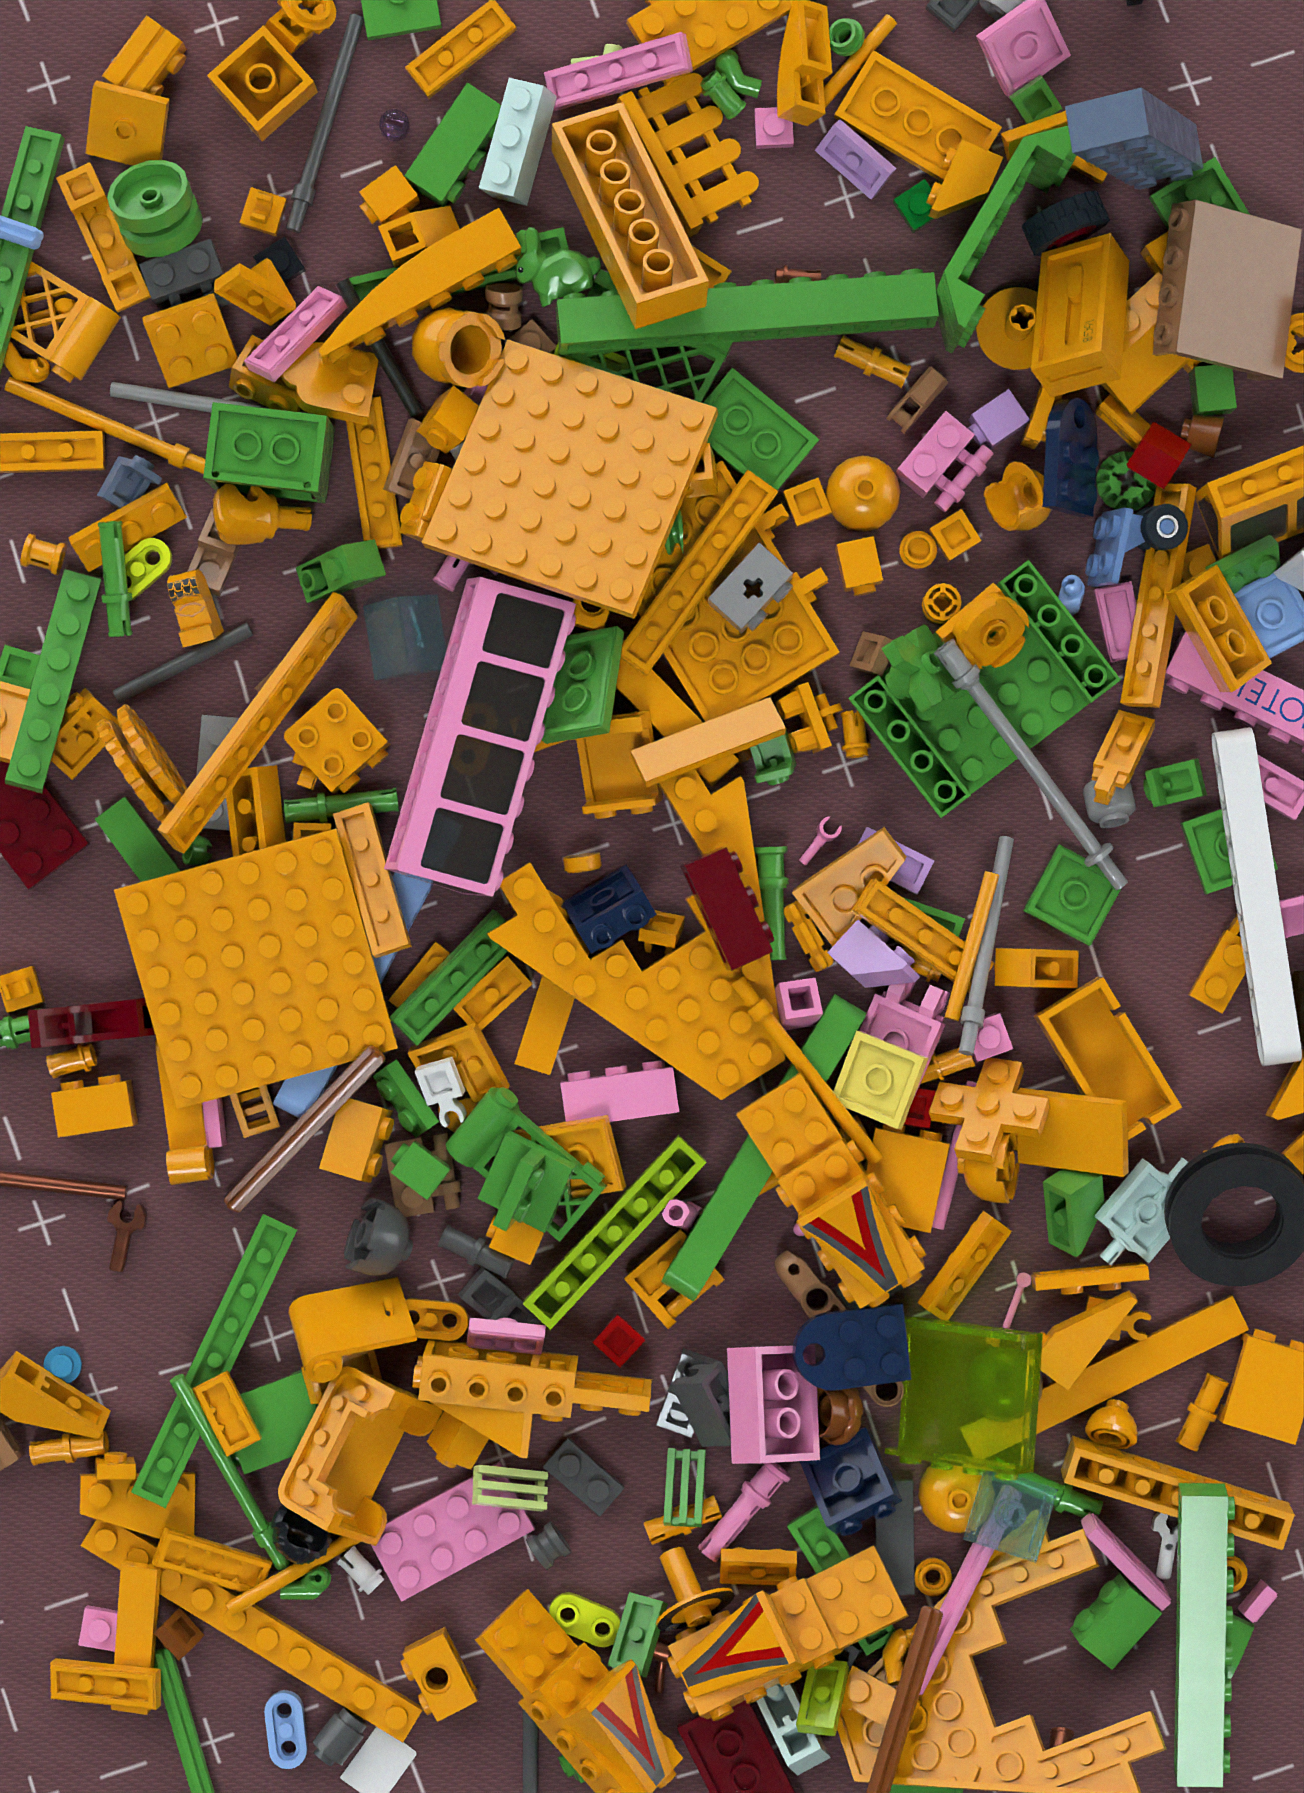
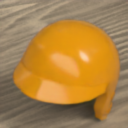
M1022 462L1008 464L1003 473L1002 481L991 483L984 491L985 503L994 521L1008 531H1028L1036 528L1047 519L1052 510L1042 507L1044 476Z

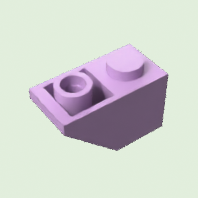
M859 920L827 952L865 988L912 983L920 978L910 967L915 962L911 956L899 946L893 951L886 945L890 940L886 934L873 925L868 929Z

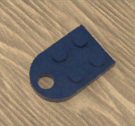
M1080 398L1061 399L1051 409L1047 422L1042 507L1077 517H1094V505L1097 502L1095 478L1096 468L1099 464L1095 418L1091 408L1084 400Z
M902 1303L878 1305L874 1308L864 1307L861 1309L821 1313L807 1320L795 1336L792 1350L795 1366L806 1381L818 1388L842 1390L912 1380ZM809 1344H819L823 1352L822 1358L816 1364H807L803 1358L804 1349Z

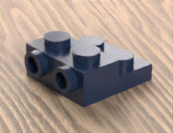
M627 864L568 898L563 903L574 926L591 953L612 946L618 937L630 930H638L644 927L650 918L657 915Z
M866 1427L860 1429L850 1442L838 1446L831 1444L821 1449L820 1460L800 1461L824 1523L835 1534L841 1532V1535L847 1536L856 1533L862 1528L861 1521L872 1516L876 1519L888 1517L896 1511L894 1505L903 1501L889 1467L884 1464L871 1431Z

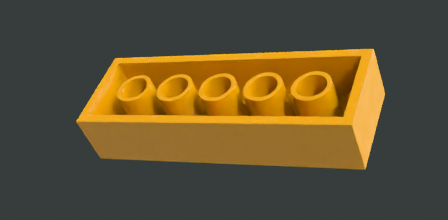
M623 102L552 123L551 151L634 328L638 329L706 307L709 280Z

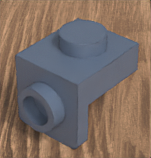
M137 455L133 459L118 456L97 496L120 509L143 496L150 483L159 485L163 478L152 472L155 467L152 463Z

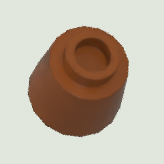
M1194 415L1192 420L1185 418L1180 438L1192 444L1191 450L1214 458L1224 417Z

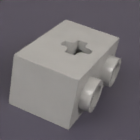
M758 543L710 595L708 604L741 634L747 627L753 631L768 615L764 611L773 599L779 603L793 588L789 583L793 578V572L761 543ZM759 583L761 585V597L758 598L753 595L749 599L746 598L745 585L749 584L753 587Z

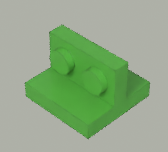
M509 1130L503 1138L478 1199L499 1209L492 1225L507 1231L515 1221L519 1223L524 1222L545 1233L551 1225L577 1164Z

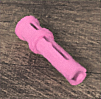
M763 1463L764 1465L750 1482L745 1481L742 1484V1494L738 1497L737 1501L724 1514L710 1534L699 1544V1550L710 1560L717 1562L721 1557V1548L727 1549L760 1508L764 1509L772 1503L770 1498L781 1484L790 1481L792 1477L778 1463Z

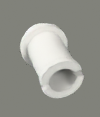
M355 1546L337 1562L360 1586L359 1592L364 1590L369 1595L385 1580L380 1575L382 1570L380 1568L376 1570L360 1554Z

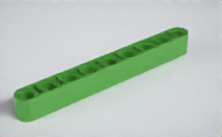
M837 994L832 996L823 1010V1015L813 1027L800 1049L825 1082L829 1079L852 1041L856 1030L858 1031L867 1015L865 1011ZM792 1063L779 1085L799 1073ZM750 1135L747 1136L661 1280L662 1283L692 1301L697 1298L773 1172Z

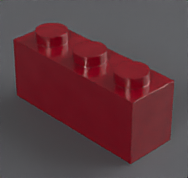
M720 847L680 865L726 970L733 971L773 952L770 945L771 942H774L772 931L765 920L759 921L754 909L759 907L758 900L751 886L744 887L739 876V873L743 872V867L735 851L729 853L727 847Z

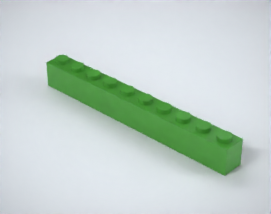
M909 269L901 272V275L886 276L885 272L876 271L867 273L861 278H849L846 274H836L827 277L826 280L811 281L809 277H797L789 280V283L774 284L773 280L765 279L755 281L750 286H736V283L733 282L719 283L714 288H708L706 307L638 329L634 328L617 290L603 292L601 296L586 297L582 293H572L565 295L563 299H557L556 303L560 355L709 344V342H744L934 328L939 317L934 272L923 273L922 269Z

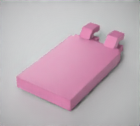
M915 982L889 985L887 992L884 991L882 996L874 995L859 1031L929 1058L919 1082L920 1085L946 1025L943 1023L945 1017L940 1016V1014L944 1010L950 992L929 985L921 1005L918 1006L906 1001L911 995Z

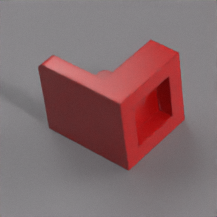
M1152 422L1127 462V467L1160 488L1165 489L1192 444L1156 422Z

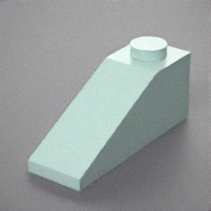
M779 1683L767 1689L768 1694L757 1700V1703L787 1766L798 1776L831 1758L820 1735L798 1732L796 1722L801 1698L793 1683L781 1687Z

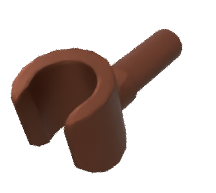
M658 1637L652 1658L658 1661L654 1692L663 1693L665 1671L668 1664L667 1658L671 1656L668 1647L671 1642Z

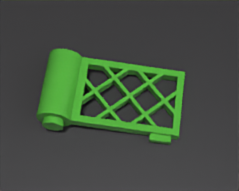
M492 1087L448 1139L446 1149L457 1162L466 1167H473L483 1177L487 1178L491 1169L488 1162L493 1156L497 1155L505 1134L509 1130L514 1132L520 1126L531 1135L532 1142L538 1145L541 1144L544 1148L577 1164L571 1179H582L593 1191L588 1197L572 1198L569 1181L564 1198H562L559 1206L566 1205L567 1222L561 1228L552 1220L547 1230L548 1233L560 1242L606 1188L607 1185L601 1181L605 1175L589 1162L582 1165L520 1111L517 1104L518 1099L512 1091L504 1087L500 1089ZM573 1205H580L574 1212Z

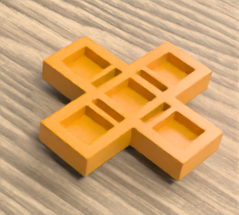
M991 1057L985 1059L976 1087L939 1082L929 1115L931 1121L962 1126L954 1148L957 1158L993 1163L1003 1132L1037 1138L1041 1137L1050 1109L1048 1098L1016 1093L1024 1073L1022 1062Z

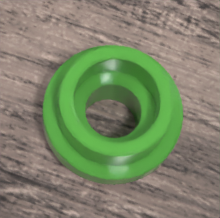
M850 18L839 19L829 28L830 48L837 55L850 56L861 48L865 32L861 24L856 20ZM851 34L850 38L844 42L845 37Z

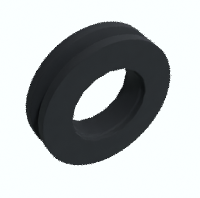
M1232 1143L1217 1146L1192 1159L1174 1178L1165 1200V1224L1176 1254L1192 1273L1206 1281L1223 1286L1234 1287L1258 1284L1288 1269L1304 1251V1181L1297 1168L1281 1153L1266 1146L1253 1143ZM1241 1186L1257 1187L1272 1195L1276 1202L1274 1218L1263 1232L1250 1240L1238 1243L1219 1242L1208 1236L1202 1228L1201 1222L1204 1211L1214 1198L1226 1190Z

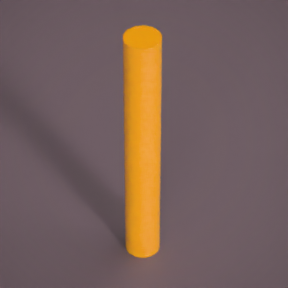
M886 14L864 39L861 48L846 60L824 86L825 108L865 63L872 51L876 50L897 25V22L890 15Z

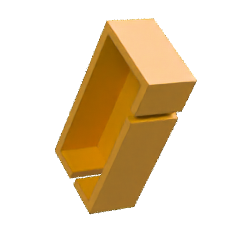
M1096 977L1034 1015V1018L1081 1095L1127 1101L1129 1140L1146 1130L1144 1124L1138 1121L1141 1118H1144L1146 1123L1154 1125L1181 1109L1182 1106L1127 1015L1123 1012H1118L1115 1015L1111 1013L1110 1010H1116L1121 1005L1104 977Z

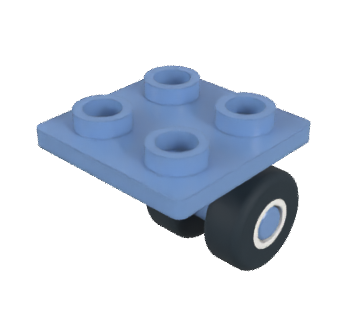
M1171 504L1141 509L1136 514H1133V509L1126 507L1103 512L1094 525L1093 538L1096 539L1094 554L1089 556L1086 563L1085 574L1089 576L1087 585L1099 587L1117 584L1124 553L1135 547L1143 551L1152 547L1155 551L1169 550L1179 546L1186 538L1188 532V522L1185 514L1178 507Z

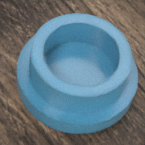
M58 1346L48 1352L43 1366L44 1369L66 1383H70L79 1376L82 1369V1360L75 1349L69 1346Z

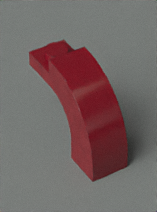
M145 998L28 1010L31 1049L155 1035Z

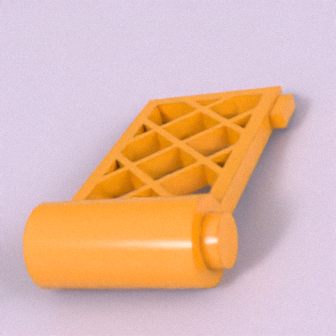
M31 261L27 277L41 276L45 292L26 296L25 289H23L19 306H22L25 324L13 326L11 338L53 363L54 367L51 371L65 381L71 383L74 378L81 381L120 321L121 316ZM50 283L57 286L58 289L51 290ZM70 294L78 299L69 313L56 314L53 297ZM47 299L50 317L31 322L28 303ZM52 324L54 338L47 349H44L36 344L33 329ZM27 331L28 338L19 332Z

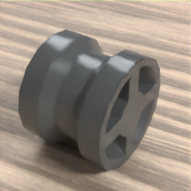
M551 1521L544 1525L543 1532L538 1535L532 1534L526 1538L529 1548L546 1570L554 1565V1560L558 1557H566L572 1553L564 1536Z

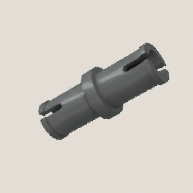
M449 1224L446 1226L438 1243L439 1247H443L467 1259V1264L473 1267L475 1264L502 1276L504 1279L507 1278L515 1262L514 1258L489 1248V1245L486 1244V1239L479 1237L477 1240L451 1227Z

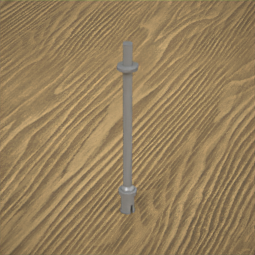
M954 639L943 644L934 652V655L938 657L953 677L952 684L956 689L961 688L969 692L1089 855L1084 860V864L1087 867L1097 864L1114 889H1121L1128 881L1108 855L1114 849L1111 843L1100 845L979 682L981 670L976 664L971 665Z

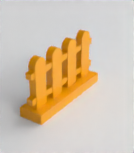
M690 73L669 86H663L651 93L645 87L638 91L639 99H636L633 92L630 91L618 97L616 104L623 102L688 238L699 232L704 223L703 219L706 218L710 225L718 220L717 212L737 202L740 203L742 208L751 204L752 201L749 196L753 195L759 186L758 177L754 173L745 171L737 175L732 163L738 159L741 153L740 144L730 138L721 142L717 139L714 130L718 129L722 123L723 114L716 106H707L703 109L699 106L696 98L702 94L703 89L700 86V82L703 80V77L697 73ZM685 104L691 115L668 126L663 114ZM649 121H653L657 132H654ZM703 136L709 148L686 159L680 147ZM668 153L671 154L674 162L676 163L675 165H672L670 159L667 156ZM721 169L726 181L704 191L698 180ZM686 186L689 187L694 197L690 198L688 192L685 189Z

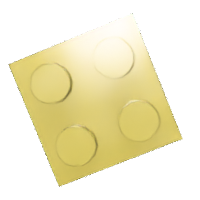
M856 1030L833 1092L845 1108L893 1128L902 1129L929 1058Z

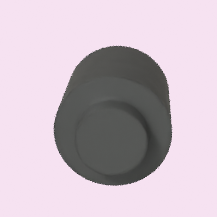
M345 1707L340 1713L335 1712L312 1741L317 1747L314 1754L329 1766H332L335 1762L343 1765L363 1739V1731L366 1729L367 1724Z

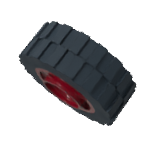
M1087 191L1066 198L1038 212L1023 223L1021 228L1033 255L1041 256L1043 252L1086 239L1105 227L1110 222V218L1098 191Z

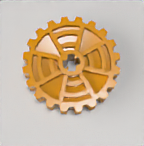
M124 704L117 709L119 726L115 722L103 718L96 723V728L100 733V738L106 745L107 751L113 757L114 763L121 770L128 784L132 786L136 795L144 802L146 808L162 823L173 809V805L175 806L185 793L187 786L177 771L175 764L170 760L167 752L159 744L155 735L148 729L137 713L129 705Z

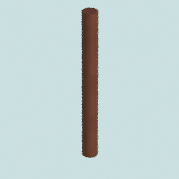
M0 1171V1186L124 1201L127 1196L126 1185Z

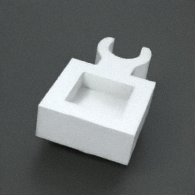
M453 1056L418 1066L414 1072L427 1106L439 1104V1120L444 1127H448L450 1123L447 1115L448 1111L456 1112L460 1123H462L467 1113L464 1105L456 1097L463 1096L465 1088Z

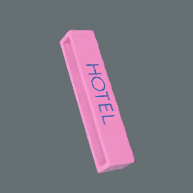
M1187 632L1179 636L1167 662L1165 678L1168 679L1167 686L1183 694H1187L1188 690H1191L1202 696L1200 702L1218 711L1223 706L1236 713L1234 716L1235 720L1250 727H1254L1257 723L1269 729L1267 735L1279 742L1288 744L1292 740L1302 745L1301 752L1304 753V690L1262 670L1239 689L1231 693L1219 692Z

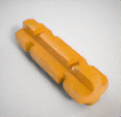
M795 901L784 907V916L788 923L792 921L794 927L791 929L805 955L809 953L811 958L808 961L815 972L822 971L831 966L834 960L827 953L828 949L824 951L822 945L825 943L812 919H807L805 916L807 912L798 901Z

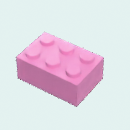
M808 1345L804 1349L803 1358L807 1364H816L815 1345ZM793 1346L727 1348L732 1464L820 1460L817 1387L806 1381L798 1372L793 1360Z

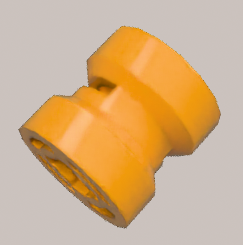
M936 584L927 591L922 599V613L932 623L945 624L959 612L962 603L961 595L950 584Z

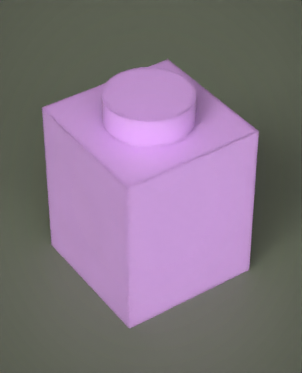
M1008 389L971 414L968 419L971 426L968 429L975 434L973 439L979 446L985 444L991 450L1024 428L1030 419Z

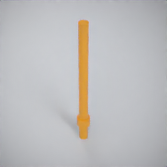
M9 377L5 384L4 390L166 458L168 459V464L183 470L187 467L204 474L206 459L191 453V449L179 443L171 445L39 388L15 380L13 377Z
M744 976L739 978L732 984V987L749 1007L748 1014L755 1023L760 1022L797 1071L802 1073L811 1089L849 1138L854 1140L870 1165L875 1164L883 1155L773 1015L772 1011L774 1009L766 998L761 999Z

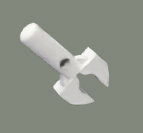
M1157 1512L1153 1516L1151 1529L1158 1531L1162 1537L1156 1576L1167 1580L1170 1579L1176 1543L1178 1541V1524L1170 1532L1166 1525L1168 1515Z

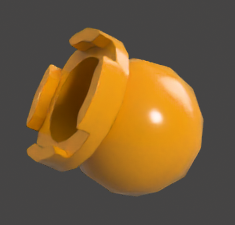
M454 308L432 311L419 321L412 335V356L419 370L437 382L452 383L453 385L467 388L482 387L497 377L504 364L505 358L500 357L502 351L501 339L505 340V337L498 322L487 314L462 311Z

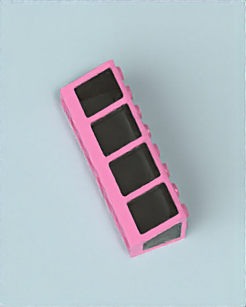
M483 577L467 579L384 867L385 870L466 895L493 897L494 892L499 889L503 880V870L501 867L504 856L509 853L513 845L514 834L512 833L514 821L520 815L524 806L522 793L525 782L530 779L534 770L535 763L532 758L535 747L540 743L544 735L545 725L542 722L546 708L550 707L555 696V688L553 687L555 676L561 670L565 661V651L563 650L565 641L575 626L576 616L573 614L576 606L575 603Z

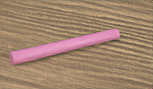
M967 1080L966 1086L976 1087V1082ZM955 1125L932 1225L933 1228L941 1230L945 1228L958 1177V1158L954 1148L962 1128L961 1125Z

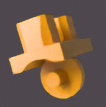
M808 682L796 686L790 690L788 695L775 702L782 720L799 715L803 729L788 734L794 753L812 750L814 754L832 746L827 732L838 728L833 714L843 711L840 703L830 706L825 693L815 696L814 699Z

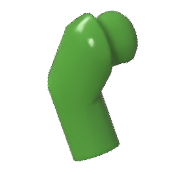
M729 49L720 54L715 60V69L720 74L724 73L727 76L725 81L737 93L757 98L762 80L743 74L738 62L739 57L735 51Z
M324 1566L314 1568L305 1574L300 1581L295 1580L281 1588L280 1599L314 1600L318 1598L331 1582L329 1570Z

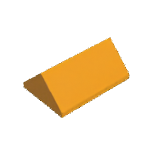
M1217 564L1165 593L1219 692L1231 693L1239 689L1272 664Z

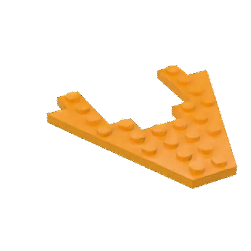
M696 769L659 782L658 785L701 855L720 847H727L729 853L732 851L736 852L743 867V872L739 873L744 887L751 886L759 903V907L754 909L759 921H764L747 798L742 777L735 778L711 794ZM530 862L503 878L500 889L516 915L486 933L489 939L719 1100L725 1099L785 1061L783 1051L760 1022L755 1023L747 1012L749 1007L732 987L734 982L744 976L761 999L766 998L774 1009L772 1013L779 1021L770 954L733 971L726 970L693 894L687 897L685 901L704 932L641 971L622 939L589 959Z
M1035 1509L1030 1511L997 1544L924 1693L918 1697V1701L922 1703L909 1727L892 1785L1015 1793H1141L1131 1763L1167 1750L1152 1711L1045 1750L1034 1717L1030 1714L1001 1726H996L973 1660V1656L1007 1643L995 1610L996 1606L1099 1567L1092 1544L1086 1536L1084 1529L1050 1541L1040 1511ZM947 1594L933 1608L940 1610ZM917 1623L911 1628L913 1631H915ZM906 1650L902 1658L903 1665H905L909 1650ZM882 1657L867 1673L888 1684ZM899 1684L891 1686L897 1689ZM842 1704L837 1731L853 1779L858 1783H869L885 1727Z

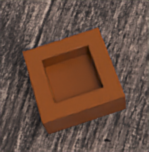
M180 1607L153 1632L162 1642L163 1646L178 1661L205 1636Z

